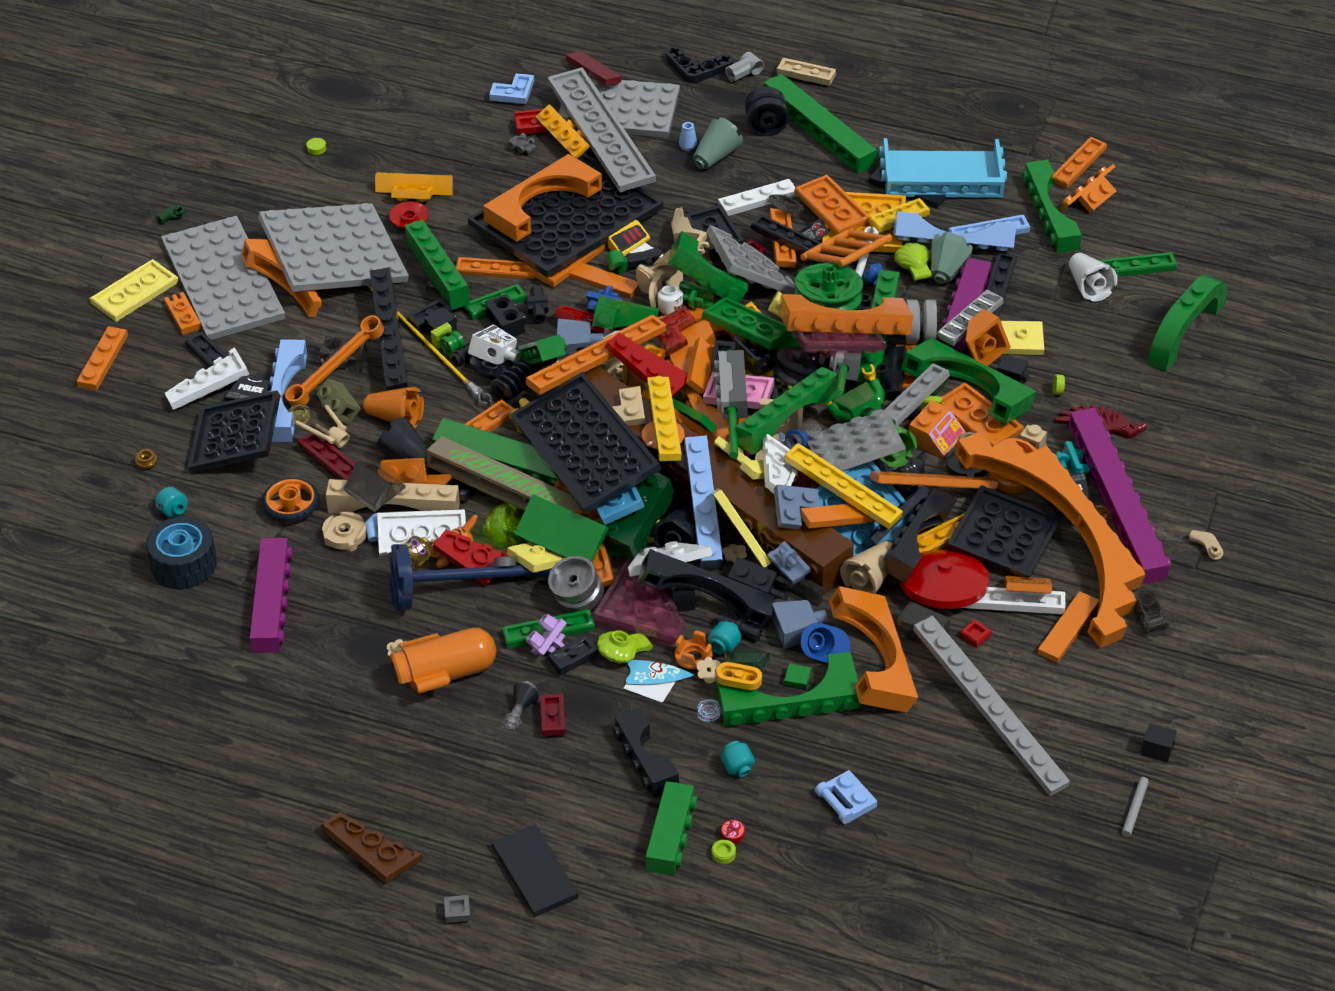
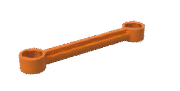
M371 315L364 318L360 324L361 330L303 384L292 385L286 390L285 397L291 407L296 409L304 407L309 401L308 394L365 341L377 339L383 334L384 327L377 316ZM377 325L373 330H369L370 326ZM302 393L298 399L294 400L296 394Z

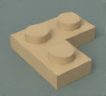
M640 386L619 389L621 405L612 406L628 426L645 424Z

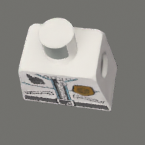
M491 325L472 335L468 353L498 365L507 360L517 363L521 358V352L515 349L517 344L516 338L495 325Z

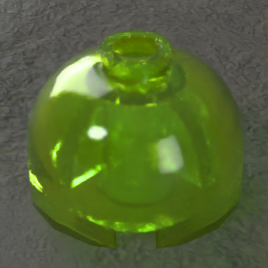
M511 503L494 507L488 512L485 524H483L484 535L494 545L502 548L519 545L517 541L521 542L522 537L514 534L520 519H515L514 513L517 510Z

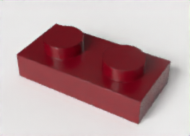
M563 693L540 695L542 737L566 735Z

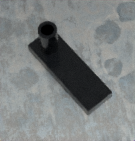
M905 345L885 349L884 362L876 367L881 380V386L885 392L884 399L898 397L902 393L905 372L901 370L907 351Z

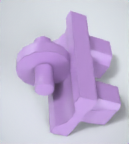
M545 614L538 623L546 630L541 636L538 632L532 631L526 638V642L533 648L530 652L535 656L538 654L544 655L546 651L552 653L556 649L558 650L565 646L562 643L565 635L560 632L566 625V622L563 619H555Z

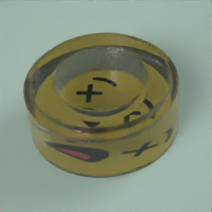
M295 405L289 410V412H293L294 424L296 421L304 424L310 419V410L305 405Z

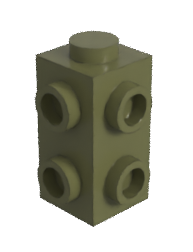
M328 378L316 393L321 400V405L324 408L325 405H328L343 423L350 424L361 409L344 384Z

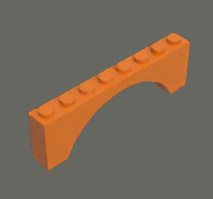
M703 320L662 336L664 345L660 347L666 350V357H669L667 359L669 363L688 373L695 341L700 337L714 347L716 339L708 320ZM686 385L680 391L682 398L687 397L688 399L685 401L686 405L706 415L717 425L714 433L707 430L705 434L707 435V441L715 446L714 441L718 436L726 441L729 433L728 419H722V411H717L710 404L703 403V398L689 385ZM737 418V424L743 422L747 418Z

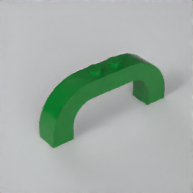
M1203 274L1191 284L1163 319L1150 350L1149 365L1164 372L1169 370L1176 362L1181 339L1190 324L1203 310L1216 315L1226 304V283Z

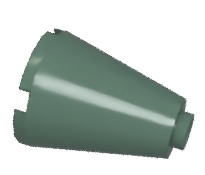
M721 117L719 119L714 118L710 122L693 155L696 167L708 169L741 146L743 137L737 134L738 128L734 124Z

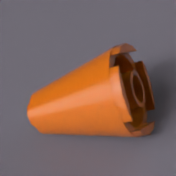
M406 387L368 394L363 401V408L368 415L390 423L398 418L405 417L416 428L418 426L415 425L416 422L421 421L423 417L424 400L423 397H419L418 392H421L420 389Z

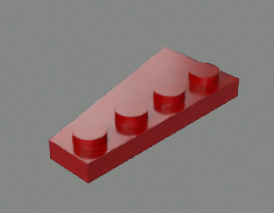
M621 333L610 339L604 347L646 384L647 377H669L672 397L687 385L688 373Z

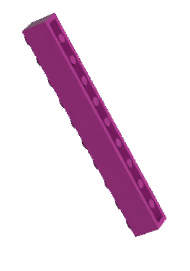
M1095 408L1071 412L1069 429L1078 448L1083 452V459L1088 464L1089 472L1124 547L1130 551L1131 556L1144 570L1145 577L1142 584L1166 580L1168 571L1171 569L1170 559L1165 556L1162 542L1156 537L1154 525L1150 524L1147 511L1141 506L1140 496L1133 489L1132 479L1125 472L1124 462L1120 461L1118 457L1117 447L1113 446L1109 431H1106L1104 428L1102 416L1098 415Z

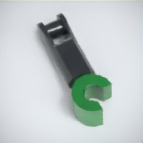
M652 248L646 251L629 253L624 257L621 251L613 250L606 255V260L610 270L616 268L618 274H622L627 268L638 267L641 264L644 266L654 265L661 258L662 251L659 248Z

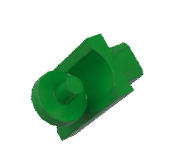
M681 281L679 283V289L683 292L684 303L688 304L689 307L694 308L697 306L707 309L714 304L715 293L708 288L696 285L693 282Z

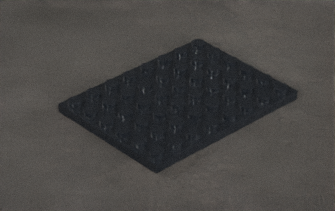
M584 152L577 159L600 172L602 178V189L587 198L584 195L570 191H549L530 198L521 209L531 219V233L517 242L486 223L483 210L468 218V225L548 278L608 242L609 236L634 220L640 223L663 209V201L640 187L619 192L602 164Z

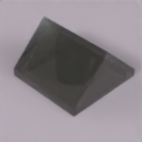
M357 461L344 486V491L375 512L404 490L406 486L377 465Z

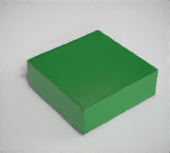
M789 663L784 686L806 690L811 676V667Z

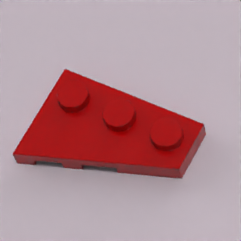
M565 305L556 309L555 316L567 320L589 322L591 330L606 334L618 329V327L611 330L593 326L594 313Z

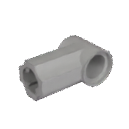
M746 52L740 61L726 67L725 73L728 79L734 82L750 73L758 75L764 68V62L752 52Z

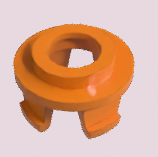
M695 630L692 639L685 640L683 635L677 638L675 659L679 665L687 669H697L696 664L698 661L704 660L706 657L712 658V645L706 643L705 633ZM698 652L702 658L695 660L694 655L689 653Z

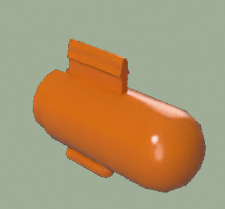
M468 628L443 636L435 633L400 643L401 651L391 653L389 663L393 662L398 682L401 684L409 682L412 690L420 694L449 685L451 680L483 672L494 662L497 649L493 637L481 628Z

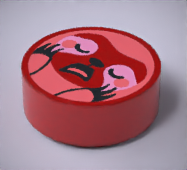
M738 820L724 822L721 826L722 839L731 841L733 844L741 842L745 837V826Z

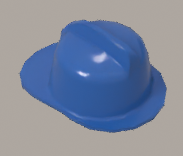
M812 623L799 636L802 651L806 656L827 663L828 654L850 652L851 643L849 637L844 631L833 626Z

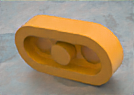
M724 662L716 669L717 681L725 686L755 690L762 684V673L756 667Z

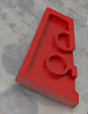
M445 529L432 547L433 550L459 568L494 567V557H508L505 550L503 552L495 550L491 545L473 542L471 538ZM480 578L475 580H477L486 587L492 578Z

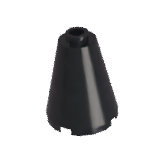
M405 417L396 419L390 424L392 428L388 432L384 430L380 435L376 445L381 453L392 459L424 458L426 473H429L432 468L427 466V445L409 420Z
M687 502L682 504L656 523L652 536L654 535V544L657 548L665 547L666 543L674 541L695 544L696 531L693 503Z

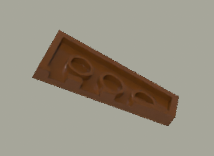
M341 812L322 823L321 830L385 884L422 861V853L416 850L411 852L405 849L404 844L398 841L393 843L385 839L384 834L366 829L365 824Z

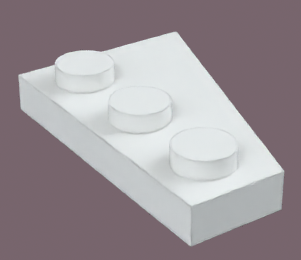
M766 434L763 438L765 487L774 494V487L777 484L791 486L798 469L784 461V456L790 449Z

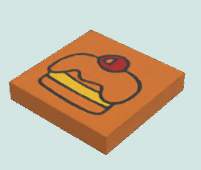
M1005 576L1007 591L1052 593L1050 579Z

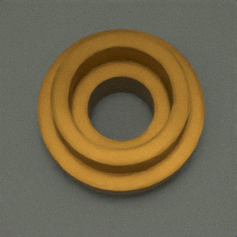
M143 449L137 453L135 462L139 468L148 469L157 463V457L153 451Z

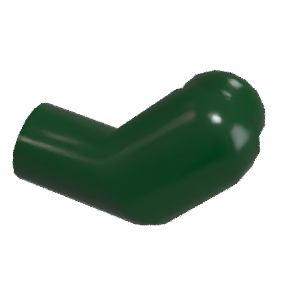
M182 205L169 206L156 216V220L159 224H163L168 219H180L185 215V208Z

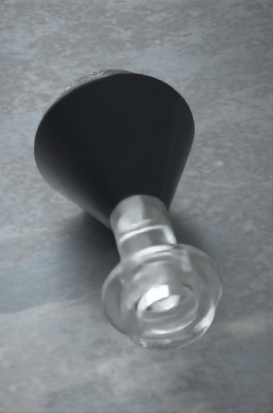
M522 681L513 687L514 708L511 714L504 716V724L510 729H516L521 726L522 721L519 717L522 711L539 698L537 687L529 681Z

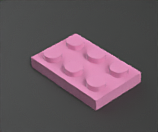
M712 372L703 396V403L717 405L715 372ZM745 375L747 408L759 410L760 399H770L774 387V378Z

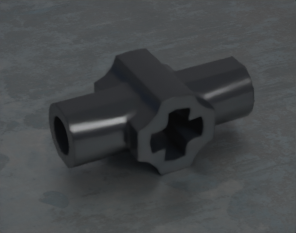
M533 286L530 289V296L527 297L528 314L532 313V319L535 323H543L546 320L545 312H549L548 296L544 295L541 286Z

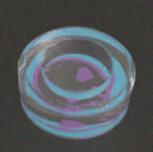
M705 699L698 704L697 715L702 721L713 722L720 717V705L715 700Z

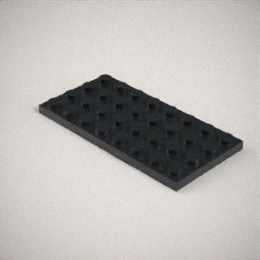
M584 372L579 373L510 414L514 423L585 514L590 513L662 470L659 462Z

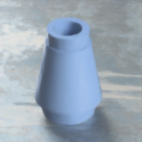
M685 122L682 124L679 145L684 151H693L698 144L694 125L691 122Z

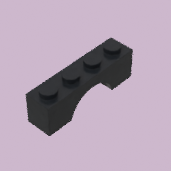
M639 707L615 716V726L612 728L616 740L620 739L622 742L625 756H630L633 770L636 774H640L644 789L649 790L652 797L655 798L663 795L666 781L679 783V773L669 757L654 756L642 747L650 739V723L641 708Z

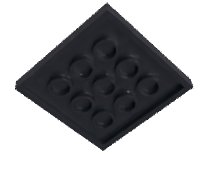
M275 390L201 407L188 464L190 472L205 471L269 456L281 397L279 392Z
M981 485L948 541L947 549L973 557L985 565L1010 575L1030 578L1057 531L1062 517Z

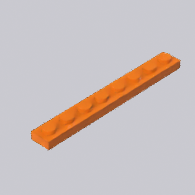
M651 315L526 377V385L541 395L579 373L586 372L614 358L615 356L604 347L618 333L640 345L664 333L667 325L654 315Z

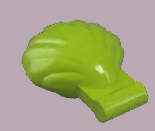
M906 243L898 248L894 254V260L899 266L911 272L914 281L932 277L931 270L927 266L931 259V252L926 246L918 243Z
M609 631L599 636L597 642L600 654L610 662L618 664L629 663L634 659L636 652L650 651L653 648V645L643 632L628 635L623 631Z

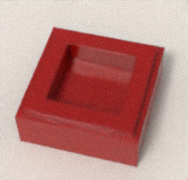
M974 619L960 631L959 637L978 648L991 637L992 630Z

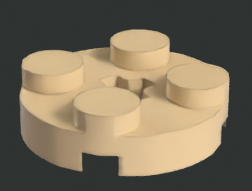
M340 512V516L336 517L332 515L326 519L322 527L324 541L327 546L336 549H346L347 551L356 550L367 535L366 524L363 522V518L353 512Z

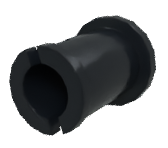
M470 343L452 352L450 360L454 365L461 366L465 363V360L473 356L468 353Z

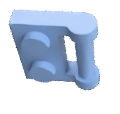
M850 770L828 782L819 783L815 788V793L828 802L837 812L838 818L843 824H847L877 807V800ZM834 791L850 809H846L831 792Z

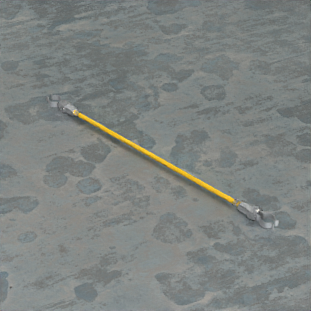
M366 285V287L372 290V285ZM398 312L399 318L464 382L466 388L471 392V396L479 400L481 406H487V402L480 401L481 398L490 399V405H493L489 394H484V390L480 386L466 379Z

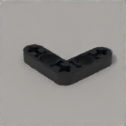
M671 46L666 50V60L688 83H698L725 73V68L733 64V57L729 54H721L695 63L678 46Z

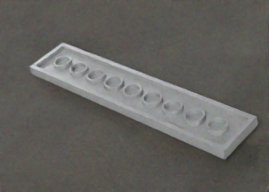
M583 68L548 77V84L577 128L581 131L582 136L619 192L656 182V175Z

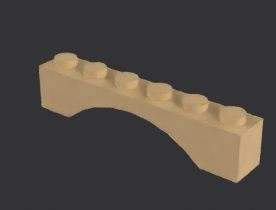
M329 479L326 491L328 513L354 512L358 509L378 504L404 505L420 511L459 510L460 505L458 485Z

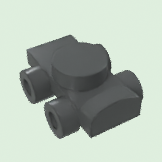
M521 133L519 136L515 135L511 138L508 144L511 149L516 147L517 151L521 154L524 152L530 154L536 149V145H534L536 142L532 137L526 141L527 136Z

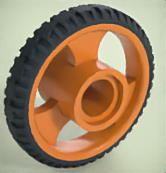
M287 478L274 482L265 490L262 498L266 514L276 521L285 523L298 522L309 517L316 510L319 503L318 491L315 486L309 481L300 478ZM300 489L310 494V501L301 499ZM277 492H279V499L271 500V498Z

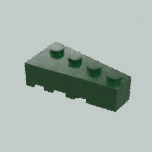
M658 472L643 480L636 488L645 507L605 525L609 529L602 544H605L608 549L630 561H633L640 550L645 548L648 543L647 538L653 531L659 518L663 517L675 496L670 479Z

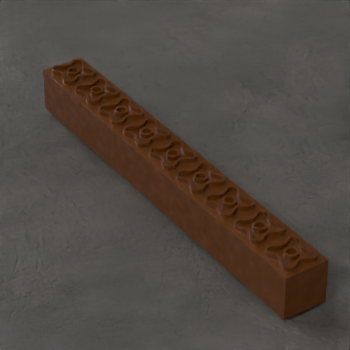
M575 350L574 352H572V353L569 354L568 356H570V355H572V354H574V353H576V352H578V351ZM599 366L584 372L611 406L621 405L619 389L630 387ZM643 396L642 402L646 423L629 426L641 442L644 427L653 421L650 401ZM676 420L684 429L685 437L696 434ZM683 441L680 444L681 461H659L658 450L645 446L661 466L662 470L658 473L669 478L671 483L679 486L680 496L683 500L692 503L689 475L686 467L685 453L683 452ZM710 444L708 449L714 490L718 488L723 491L766 556L785 541L810 567V572L800 582L808 586L811 591L823 597L843 580L840 575V567L845 560L853 557L854 543L831 526L808 528L802 518V526L799 530L778 527L775 497L765 487V481L762 479L753 480L740 468L741 465ZM715 499L718 524L743 540Z

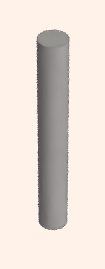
M1145 777L1139 779L1122 830V835L1125 837H1130L1149 783V780Z

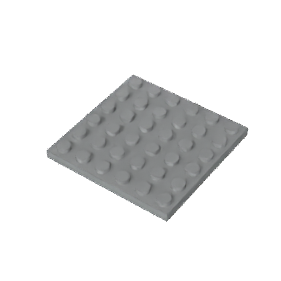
M372 203L259 212L258 218L292 292L371 285L370 271L390 267L393 283L408 282L409 275Z

